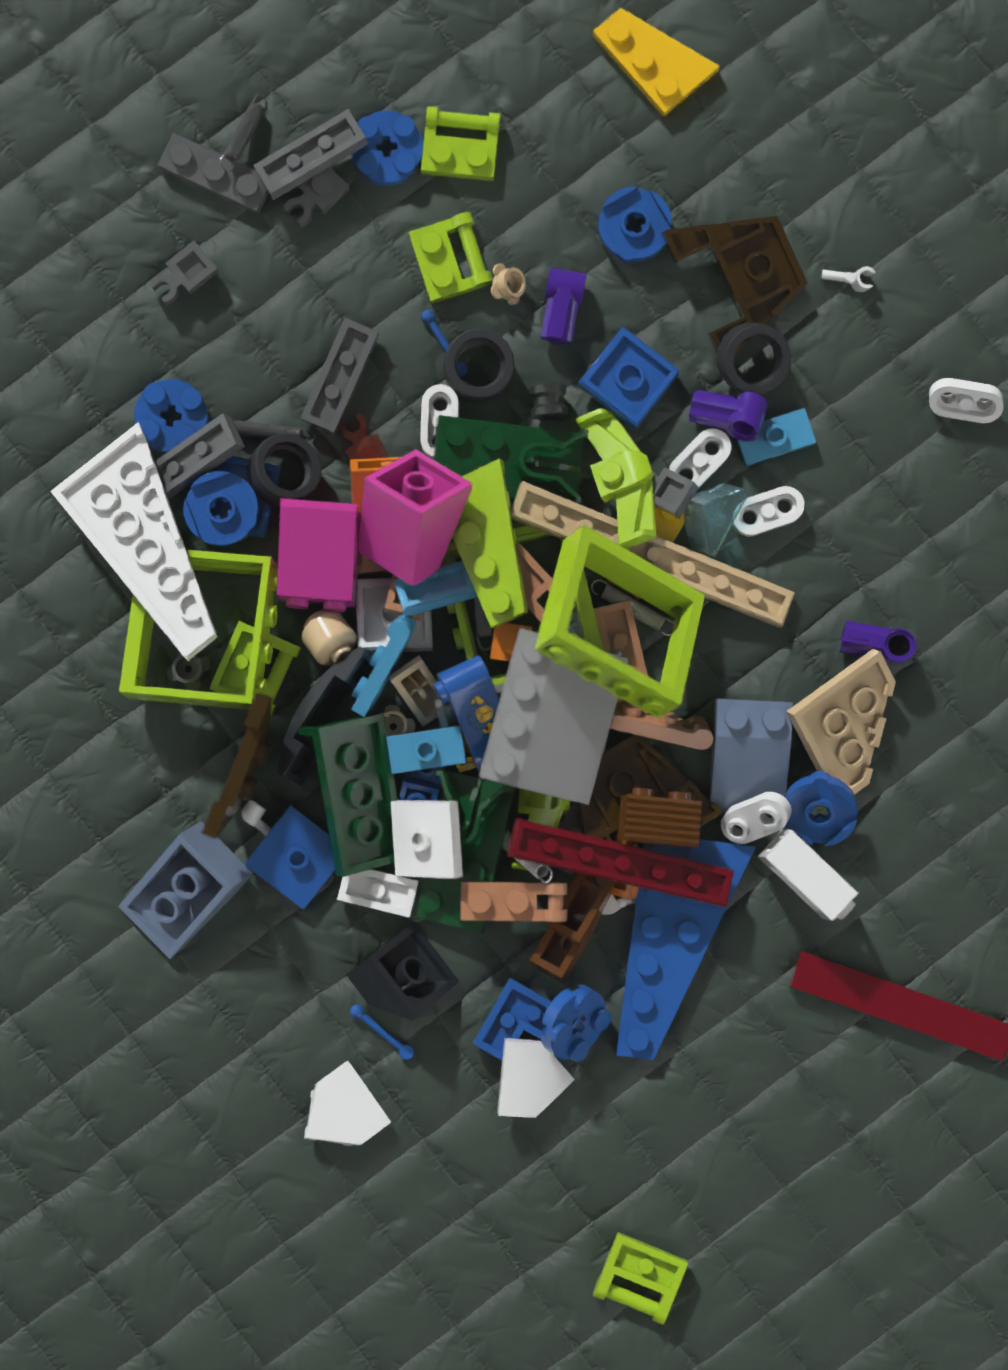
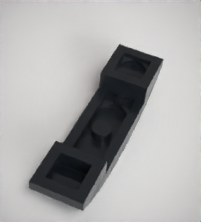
M361 647L353 650L331 666L313 685L298 707L286 732L278 765V773L300 786L302 785L317 760L315 750L311 748V744L304 735H299V728L306 726L318 727L327 724L350 687L356 688L363 676L368 679L374 669L369 664L373 657L372 654Z

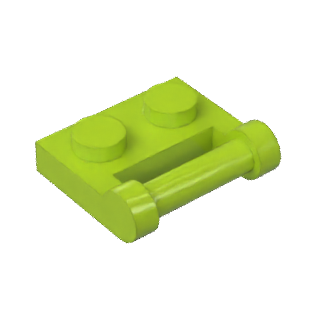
M427 106L421 174L494 181L500 113L489 112V116L444 112L439 111V107ZM437 126L487 131V139L436 135Z
M471 212L460 213L450 219L408 232L431 304L492 284L491 272L486 271L472 229L474 220ZM454 232L459 233L472 273L471 277L465 279L461 277L448 234Z
M238 621L211 683L210 690L217 693L245 695L254 627ZM269 634V642H272L274 649L279 650V654L267 679V696L272 698V716L276 707L273 702L292 658H297L301 647Z
M617 1232L592 1296L604 1300L605 1297L648 1314L652 1316V1321L663 1325L684 1276L688 1261ZM614 1275H618L662 1293L659 1301L656 1302L611 1282Z

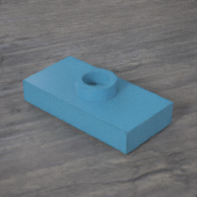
M805 408L763 421L758 437L754 441L747 442L736 439L745 467L816 444Z
M463 561L439 567L436 573L415 586H411L400 578L394 580L404 617L477 597Z
M460 726L386 737L392 774L467 763L463 733Z

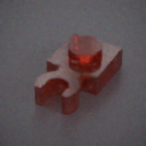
M361 414L356 415L360 424L357 432H349L343 422L339 424L343 438L353 443V446L345 449L349 461L352 459L389 458L378 434L367 438L368 426Z

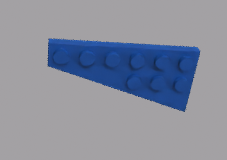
M699 839V845L695 848L653 844L642 845L643 849L734 870L728 904L756 848L755 846ZM638 888L616 1055L654 1060L727 907H718Z

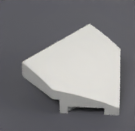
M504 1038L498 1116L537 1117L574 1081L572 1075L564 1068L554 1054L544 1048L541 1041Z
M349 1061L344 1062L315 1084V1089L310 1094L311 1105L304 1139L339 1143L345 1146H359L391 1123Z

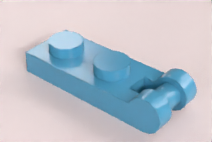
M402 614L389 625L387 632L390 640L386 648L382 645L378 647L369 663L374 667L368 679L363 676L354 689L352 696L357 698L351 710L365 717L372 710L389 680L388 676L394 671L414 635L417 622L413 616L404 617V614Z

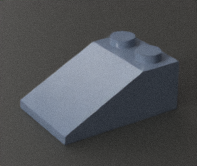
M716 699L714 701L709 801L714 802L720 807L723 813H726L731 806L765 792H775L785 797L792 737V722L786 711L793 707V702Z
M202 821L178 835L118 906L169 959L174 957L253 874L219 838L214 839L201 834L205 825Z

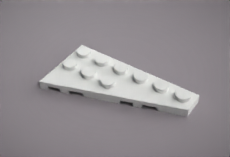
M138 422L51 490V493L181 654L189 661L217 638V634L143 428Z

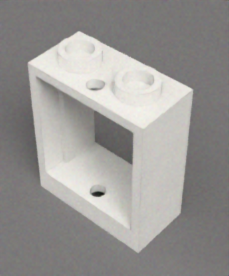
M781 830L757 856L823 919L833 921L835 918L842 920L856 905L852 899L858 893L792 830Z

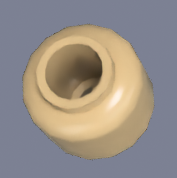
M321 610L312 614L306 620L302 632V642L319 664L329 666L334 665L354 650L357 644V635L341 613Z

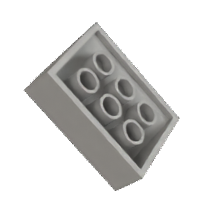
M520 628L479 776L507 785L589 805L618 698L613 696L608 690L593 682L584 680L579 674L561 664L554 663L552 659L535 651L539 633ZM607 653L625 664L628 663L629 659Z

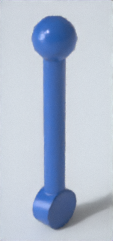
M431 310L423 311L421 314L422 322L430 326L444 351L447 352L449 343L434 321V312ZM458 359V373L460 377H464L468 372V367Z
M356 1004L351 1007L350 1015L352 1018L361 1019L397 1048L401 1058L406 1060L412 1058L414 1049L411 1045L402 1044L365 1014V1010L361 1005Z

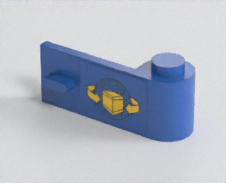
M478 655L438 673L439 681L433 685L441 703L449 702L454 710L479 773L499 698L489 672Z

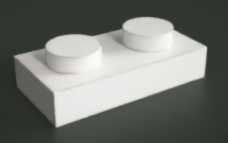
M370 869L342 877L337 900L410 918L419 881Z

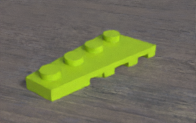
M500 458L462 476L473 484L471 493L452 536L491 628H497L528 613L521 565L518 563L515 529L512 527L509 492L506 490L504 478V462Z

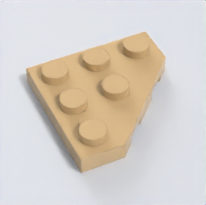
M874 649L786 711L816 770L827 772L831 777L840 779L852 789L854 794L870 783L873 769L869 768L874 748L880 745L886 718L883 717L888 696L893 695L896 683L881 651Z

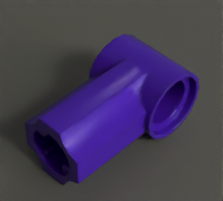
M550 268L545 294L547 305L540 339L561 345L572 343L578 306L582 304L586 273Z
M698 390L694 392L691 401L689 421L727 429V432L735 439L749 442L757 439L769 405L764 397L754 392H742L737 397Z
M845 621L839 653L862 657L874 649L881 651L886 663L901 665L914 655L916 640L910 631L903 628L889 629ZM892 638L902 639L907 645L906 655H893L888 648L889 640Z

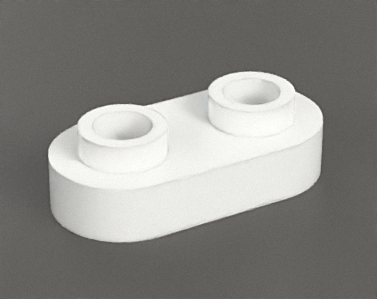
M943 378L931 386L929 390V405L935 414L942 417L977 423H989L999 418L1002 414L1003 396L1000 390L993 385L954 378ZM947 392L953 393L951 395H943V393ZM981 398L989 399L985 402L979 401Z
M442 384L430 387L422 397L420 441L424 453L432 459L434 452L432 441L435 438L437 417L439 415L459 416L457 394L452 388ZM439 399L445 400L448 404L447 408L444 411L435 410L433 407L435 401Z
M719 429L704 430L674 459L669 470L677 474L683 469L690 470L693 475L692 481L700 488L729 457L731 452L729 437ZM708 443L715 444L718 447V453L716 455L707 454L705 445Z
M782 486L743 499L732 510V526L743 536H755L791 524L802 515L804 499L798 490L789 486ZM781 500L787 501L790 504V511L787 513L781 512L778 509V502ZM745 512H751L755 515L756 521L754 524L749 525L743 521V514Z
M765 792L735 804L727 810L721 820L722 832L730 841L738 844H746L777 832L785 827L791 816L790 803L781 794ZM765 813L771 814L773 818L767 817Z

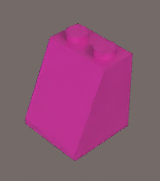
M416 449L367 476L364 479L357 551L411 586H415L439 570L471 493L473 483Z
M281 499L277 596L281 601L286 602V607L308 609V604H321L324 610L345 612L346 607H355L360 553L357 549L361 513L357 504Z

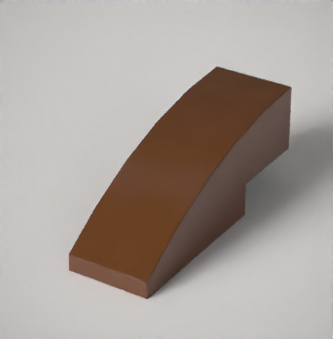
M576 874L567 890V895L563 896V909L567 910V921L548 922V930L530 958L533 968L565 985L602 915L616 882L608 881L597 887L592 876Z

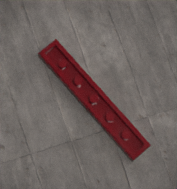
M518 818L514 821L507 857L723 908L727 907L734 874V870Z
M800 952L789 984L790 987L1004 1061L1008 1049V1023L807 952Z

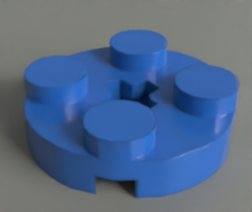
M379 111L358 121L357 124L369 144L352 153L351 157L355 168L368 181L378 186H396L404 183L416 169L418 170L422 163L423 140L420 131L415 126L411 117L395 111ZM384 140H390L391 144L397 145V150L391 151V157H384L382 151H376L377 146L382 145Z
M638 187L620 189L605 201L599 215L598 233L600 240L609 253L624 263L649 260L660 253L666 244L661 233L671 229V212L663 198L651 190L648 192L644 189H638ZM633 216L635 220L642 218L644 220V224L641 226L642 232H629L625 228L628 225L627 218Z
M165 379L157 383L148 384L144 388L135 405L134 423L137 424L139 422L142 426L149 446L158 452L166 454L209 423V410L201 394L190 384L177 379ZM170 407H175L176 412L181 414V420L174 421L173 426H167V421L162 418L163 412H168Z
M214 471L199 477L190 487L191 490L188 492L183 505L184 518L191 532L206 544L219 547L232 546L246 539L257 527L260 511L257 495L250 484L239 476L225 471ZM222 499L225 504L231 503L232 509L227 512L228 517L224 519L219 515H212L211 510L216 508L215 501Z
M817 771L812 773L811 776L798 780L787 790L785 798L790 803L792 811L785 828L792 830L807 845L813 846V842H825V846L835 845L845 840L853 832L857 821L858 804L852 789L840 779L831 777L827 772ZM824 805L827 807L828 814L824 816L818 813L814 816L812 814L813 807Z
M577 985L580 989H576L573 992L568 988L562 991L551 1002L543 1017L542 1024L547 1026L546 1037L541 1035V1042L546 1050L563 1060L582 1061L587 1056L589 1048L597 1040L601 1031H604L611 1021V1014L606 1010L603 997L586 985Z

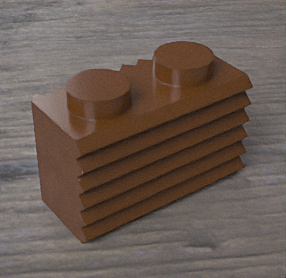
M632 788L631 794L621 796L617 841L684 848L698 847L702 801H692L691 793L669 792L668 798L654 797L655 790Z

